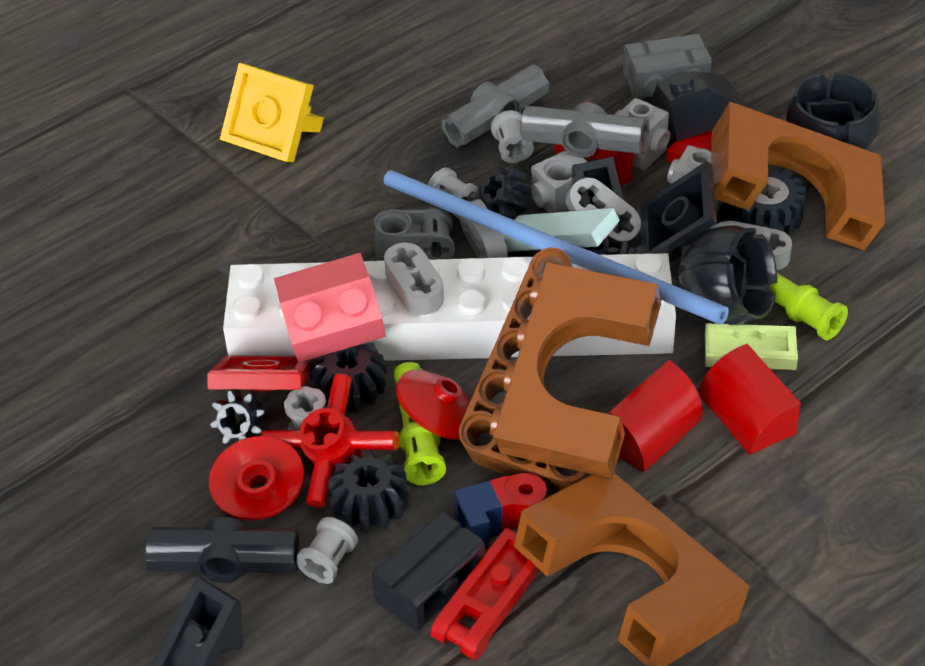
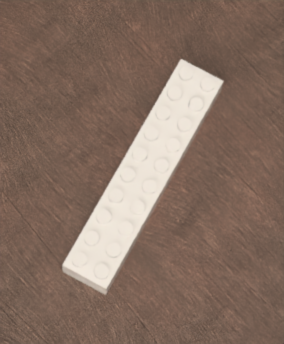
M668 253L601 255L672 284ZM533 257L430 260L443 281L444 302L439 310L426 315L412 313L404 306L386 277L384 261H364L382 315L386 337L363 343V345L374 343L378 353L383 354L385 361L489 358ZM323 263L231 265L223 325L228 355H296L283 316L274 278ZM571 263V264H572V267H574V268H579V269L588 270V269H585V268H583V267H580V266H578V265H576V264ZM419 286V287H416V290H421V291H422V289L420 288V286ZM661 300V307L650 346L600 336H586L566 343L553 356L673 353L676 321L675 306ZM519 351L514 353L511 357H518Z

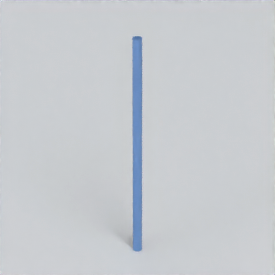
M389 170L384 176V184L388 187L537 249L559 248L565 251L571 263L590 271L658 284L662 301L717 324H723L727 319L729 311L726 306L393 170Z

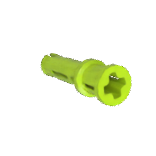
M777 273V283L772 284L769 290L775 293V302L786 308L789 319L797 323L805 322L815 328L818 336L824 340H830L835 337L847 319V306L839 302L833 304L819 296L818 290L815 287L805 284L798 286Z
M413 362L400 364L394 370L396 384L405 372L422 370V368L420 369L419 365ZM399 403L403 429L399 434V446L406 455L403 469L406 472L407 480L416 485L433 484L440 480L446 472L444 458L438 452L441 437L417 424ZM430 464L432 466L431 470L428 469V465Z

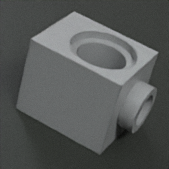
M563 151L531 166L532 185L530 186H532L531 198L538 207H543L548 213L569 212L566 204V195L572 187V166L587 161L583 157L574 156L567 151Z

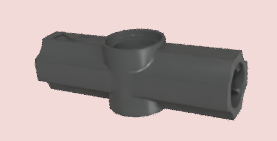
M532 64L499 85L489 81L484 82L476 88L469 103L442 119V130L448 137L449 142L455 147L459 148L462 145H466L490 130L492 120L498 114L510 110L521 113L522 109L548 94L549 81L544 76L543 70Z
M590 102L580 103L574 110L526 106L522 113L520 128L522 140L563 145L567 152L578 157H589L594 154L596 149L644 154L648 146L650 131L649 119L606 114L600 106Z

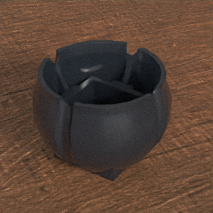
M821 72L808 76L796 86L787 106L786 120L789 123L866 150L877 135L881 114L878 106L879 100L876 99V91L868 82L857 76L842 72H835L831 79H827L825 74Z
M737 225L720 226L705 232L691 245L682 246L678 287L726 306L729 312L723 324L747 325L756 319H763L769 314L775 302L776 295L769 290L772 284L777 283V268L774 254L766 237L763 234H755L757 233L755 228H744Z

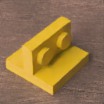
M239 63L220 140L285 162H294L301 133H320L324 117L310 113L311 106H309L314 85L255 66Z

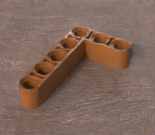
M549 247L537 252L528 266L460 424L459 436L468 455L476 464L508 476L519 473L535 474L546 483L547 489L559 492L592 474L579 471L572 476H563L560 474L563 467L532 460H517L515 456L500 453L494 437L487 445H474L479 435L490 432V423L495 408L503 406V403H492V399L499 392L504 391V377L510 363L516 364V362L509 360L514 353L520 351V348L517 347V336L521 322L527 320L532 312L533 305L530 304V294L534 280L542 278L547 262L572 267L570 258L565 251Z

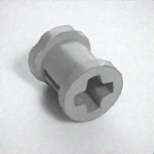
M512 110L504 111L492 120L491 132L494 138L500 142L498 148L501 158L508 163H517L530 157L534 146L531 141L522 140L520 132L522 114Z
M447 167L435 172L428 182L429 186L461 199L467 197L469 202L481 198V191L473 183L465 184L457 178L456 173L452 169ZM440 185H443L446 188L440 189Z
M304 386L301 390H293L288 394L287 399L284 401L286 414L291 419L288 430H299L302 421L309 413L317 409L326 408L325 395L319 389Z
M325 517L318 523L316 527L317 535L310 546L301 549L298 553L296 564L309 578L319 583L328 584L332 583L337 576V565L345 553L353 551L357 545L358 537L354 530L343 521L333 517Z

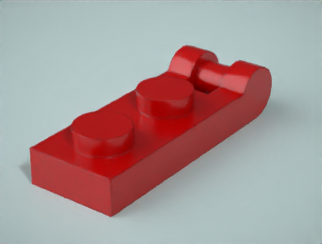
M508 528L503 530L435 619L430 633L432 638L443 644L452 642L460 646L461 653L473 660H478L481 657L492 635L540 572L530 559H527L514 547L516 532ZM465 615L476 621L471 629L460 624Z

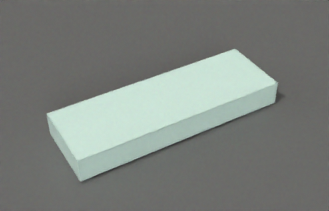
M614 208L519 215L515 219V221L579 247H598L620 221ZM502 234L507 252L540 250Z

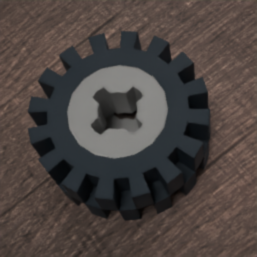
M772 166L771 171H768V182L750 210L728 204L727 215H729V221L777 229L790 236L794 233V228L798 229L801 225L806 198L805 186H801V180L798 177L791 179V172L785 170L783 174H780L779 167Z

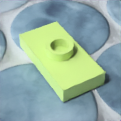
M705 323V367H712L730 351L748 344L770 369L796 370L798 362L796 326H736Z

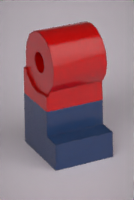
M519 473L454 490L455 521L460 523L461 528H467L480 537L485 544V550L489 549L490 536L502 533L505 528L518 530L522 510L547 498L546 483L535 474Z

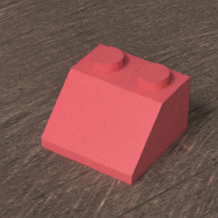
M361 253L274 278L279 302L298 363L386 337L382 315Z

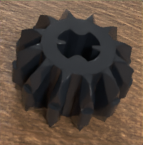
M374 343L360 344L313 358L311 363L312 375H310L311 387L319 389L325 395L326 406L328 405L333 378L336 374H345L352 378L347 406H353L357 412L362 403L375 405L377 395L385 393L387 384L386 361L383 359V354L378 353Z
M372 450L365 458H359L351 453L349 464L336 463L334 476L329 478L327 485L330 506L334 516L342 518L343 522L350 527L361 524V528H363L365 533H367L371 525L378 524L386 530L389 519L401 520L404 506L408 505V500L410 499L409 485H407V476L403 465H394L390 454L377 459Z

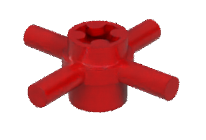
M345 374L334 375L327 408L317 409L309 413L302 421L299 430H263L261 436L281 439L290 444L294 449H302L308 460L314 464L306 503L314 508L325 507L328 494L327 485L329 478L332 475L334 476L336 463L349 464L351 453L361 458L362 450H397L399 447V434L397 431H357L351 420L345 416L352 378Z

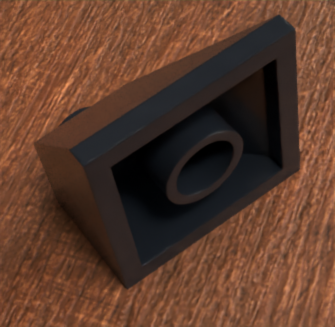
M700 71L677 73L668 80L657 83L652 97L653 106L669 112L668 129L677 142L713 130L729 102L750 108L724 75Z
M708 161L640 204L642 254L668 253L669 262L675 261L681 257L682 246L691 245L699 236L714 229L717 221L713 168Z

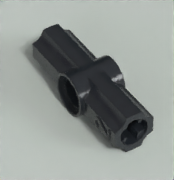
M230 517L213 518L205 524V528L152 527V529H148L146 536L145 562L148 571L199 572L207 580L218 583L233 582L241 576L242 572L295 573L298 570L296 561L300 544L298 529L247 528L241 521Z

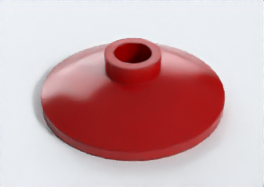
M425 370L405 372L396 384V395L404 411L417 424L429 432L447 439L460 440V424L471 401L469 396L450 378Z
M270 436L249 437L232 444L218 456L210 471L209 490L215 504L225 514L245 521L263 520L284 511L297 498L304 482V467L297 451L287 442ZM259 483H266L260 488L253 489Z

